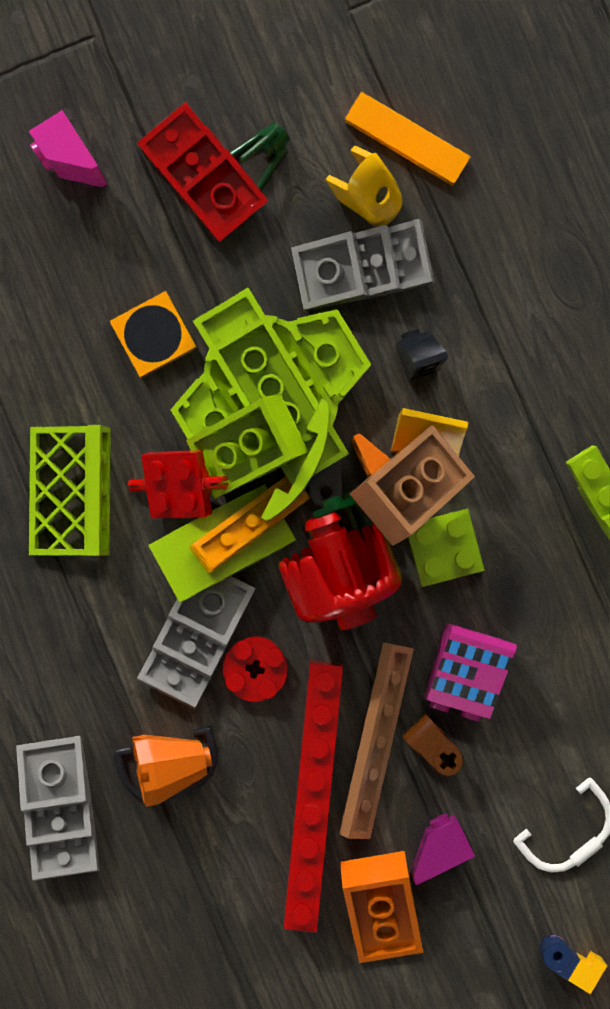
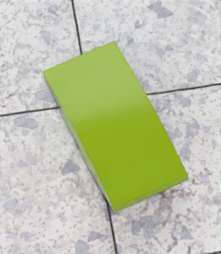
M266 485L213 510L211 515L199 517L148 545L180 603L220 583L237 572L245 570L296 541L283 518L211 573L206 571L189 547L265 492L267 490Z

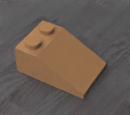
M431 425L368 477L350 495L391 545L394 546L417 531L475 476L436 428Z

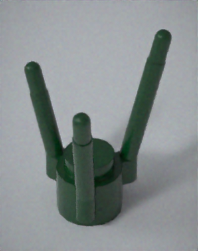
M272 122L266 129H261L254 137L230 153L235 158L246 151L240 157L242 162L259 150L267 156L275 155L257 184V187L262 191L279 161L288 153L284 146L290 142V138L279 124Z

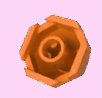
M153 735L132 737L133 753L137 762L138 781L146 807L162 803L207 775V767L212 766L209 748H203L202 743L198 740Z

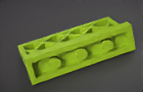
M102 425L30 427L29 555L110 556L111 428ZM40 434H51L58 442L47 455L40 448ZM58 434L66 435L63 438H61ZM75 434H85V447L76 454L66 443ZM63 447L73 457V460L61 471L51 459ZM77 463L85 470V479L78 486L66 476ZM46 464L58 474L47 487L39 480V472ZM61 480L73 490L62 503L51 492ZM78 495L85 503V511L76 519L66 506ZM46 496L57 506L47 519L39 512V503ZM61 512L72 522V525L62 535L50 524ZM47 528L57 540L48 549H39V535ZM76 528L84 534V549H74L66 541V538ZM60 544H62L66 549H57V548L59 547Z

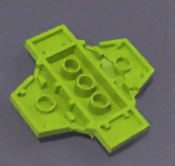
M246 288L193 320L209 348L205 359L204 373L199 379L195 380L170 409L187 439L262 397L281 393L309 452L317 436L307 432V426L321 399L328 401L329 424L327 439L320 463L313 476L349 455L333 428V424L336 419L338 404L371 367V363L338 309L297 318V320L288 322L278 319L276 316L265 315L250 289ZM309 453L281 467L291 485H293Z

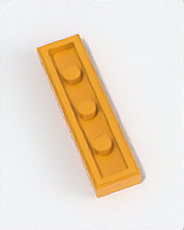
M363 92L359 94L345 117V123L451 186H454L471 157Z
M285 476L189 547L206 571L211 573L308 501L311 497L305 489L295 502L270 521L262 519L261 517L276 488L287 494L289 493L292 485Z

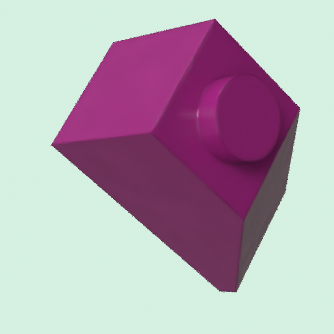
M442 814L430 821L431 826L425 828L411 869L415 885L475 857L454 814L449 817L447 814Z

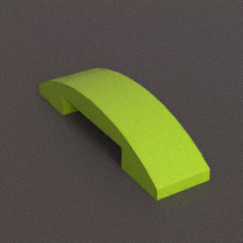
M321 399L307 426V432L317 436L289 493L287 494L276 488L261 517L262 519L270 521L285 511L301 495L315 474L327 439L329 424L328 401Z

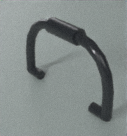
M210 726L193 730L194 737L206 736L212 766L207 767V775L168 799L192 794L193 790L203 786L213 775L217 765V747ZM132 746L114 750L118 774L123 785L133 795L142 798L141 789L130 781L123 761L124 755L133 753Z

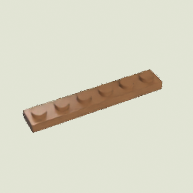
M383 642L339 835L348 839L371 838L413 655V648Z

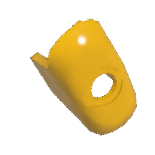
M354 146L350 152L359 166L351 176L349 183L347 184L331 175L325 181L341 203L363 217L370 224L376 227L387 225L396 218L403 204L401 192L394 177L377 153H370ZM382 187H386L388 189L386 197L383 201L377 203L376 196L378 191Z

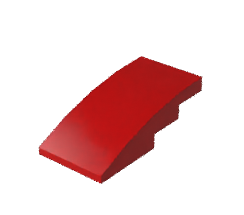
M186 102L137 142V145L219 242L269 201L232 154L223 147L207 125L205 126Z

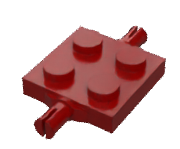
M203 450L148 452L142 454L144 479H130L128 481V486H132L128 488L130 492H146L151 518L207 517L212 514L211 491L213 489L226 490L229 482H225L228 480L227 476L210 477L205 466Z

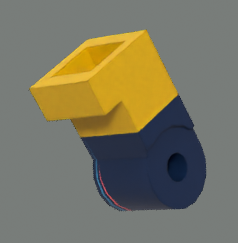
M549 935L541 941L540 954L545 964L563 978L591 994L607 967L602 957L590 951L585 958L570 949L565 940L557 935Z

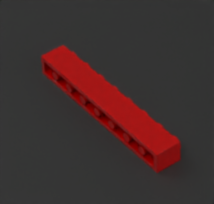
M310 660L284 916V929L317 932L343 673L342 663Z

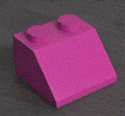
M63 110L29 131L35 140L30 146L47 172L53 168L57 176L62 179L98 187L107 185L98 165Z

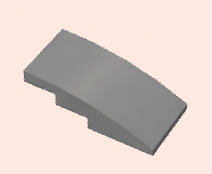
M420 219L391 227L383 225L357 233L349 231L291 247L303 309L305 311L370 299L434 284L423 224Z
M230 576L182 603L177 599L153 645L149 657L137 677V681L195 710L256 588Z
M75 736L17 745L20 806L25 818L26 845L30 847L32 880L38 881L100 871L92 799L82 737Z

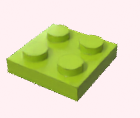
M468 508L430 518L408 537L421 587L485 571Z

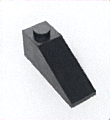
M419 329L411 330L402 334V340H399L396 344L408 382L438 372L448 359L446 350L429 331L420 333Z

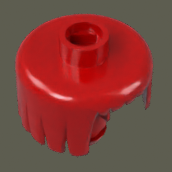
M333 511L306 521L305 531H310L312 536L308 540L310 546L302 550V559L298 553L291 555V561L288 557L283 558L279 563V569L295 613L301 621L318 623L336 619L340 630H347L374 620L377 617L374 604L396 593L401 587L402 576L390 542L375 524L372 525L373 530L369 526L362 528L363 540L357 529L347 533L346 527H340L338 520L341 517Z

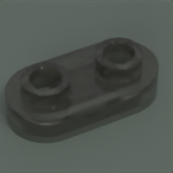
M340 461L313 476L309 482L311 499L318 507L324 508L322 501L339 495L342 497ZM327 486L332 489L331 497H321L320 490L322 487Z

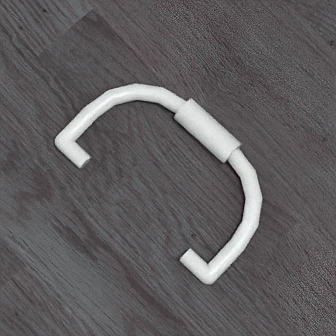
M592 778L586 779L576 789L580 794L588 788L593 791L605 809V824L601 833L597 837L594 836L570 856L571 859L562 864H549L539 860L524 843L531 836L527 829L514 838L513 842L517 848L538 869L552 873L564 872L576 865L579 867L603 847L602 843L610 835V802Z

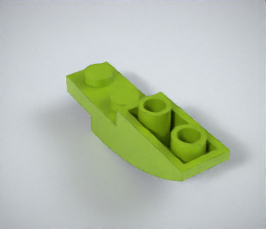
M592 445L565 463L578 484L577 489L610 540V469L597 446Z

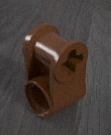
M426 713L402 736L421 757H424L442 775H455L462 768L463 758L460 750ZM443 752L447 755H450L452 752L454 753L452 756L454 763L452 765L447 762L443 765L441 764L442 758L440 755Z

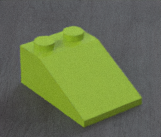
M281 393L262 397L186 440L190 450H203L205 466L210 477L227 476L228 478L225 481L229 482L226 490L213 489L211 491L214 499L309 453Z

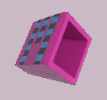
M445 623L424 694L426 700L431 701L430 707L444 712H449L450 707L462 710V717L480 722L481 716L490 719L517 645L506 640Z

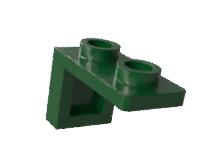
M351 492L342 495L343 501L340 495L322 501L324 508L313 512L314 518H318L333 511L336 512L346 508L353 530L357 529L361 536H363V527L369 526L373 530L372 525L374 523L350 495Z

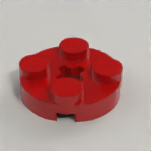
M251 636L238 641L228 651L223 662V676L227 688L237 697L250 702H260L272 698L282 688L287 677L288 666L282 650L275 642L265 637ZM254 660H259L260 667L265 668L264 674H258L257 678L251 677V672L246 670V665H252Z

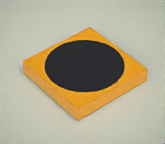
M166 291L110 321L140 378L197 349Z

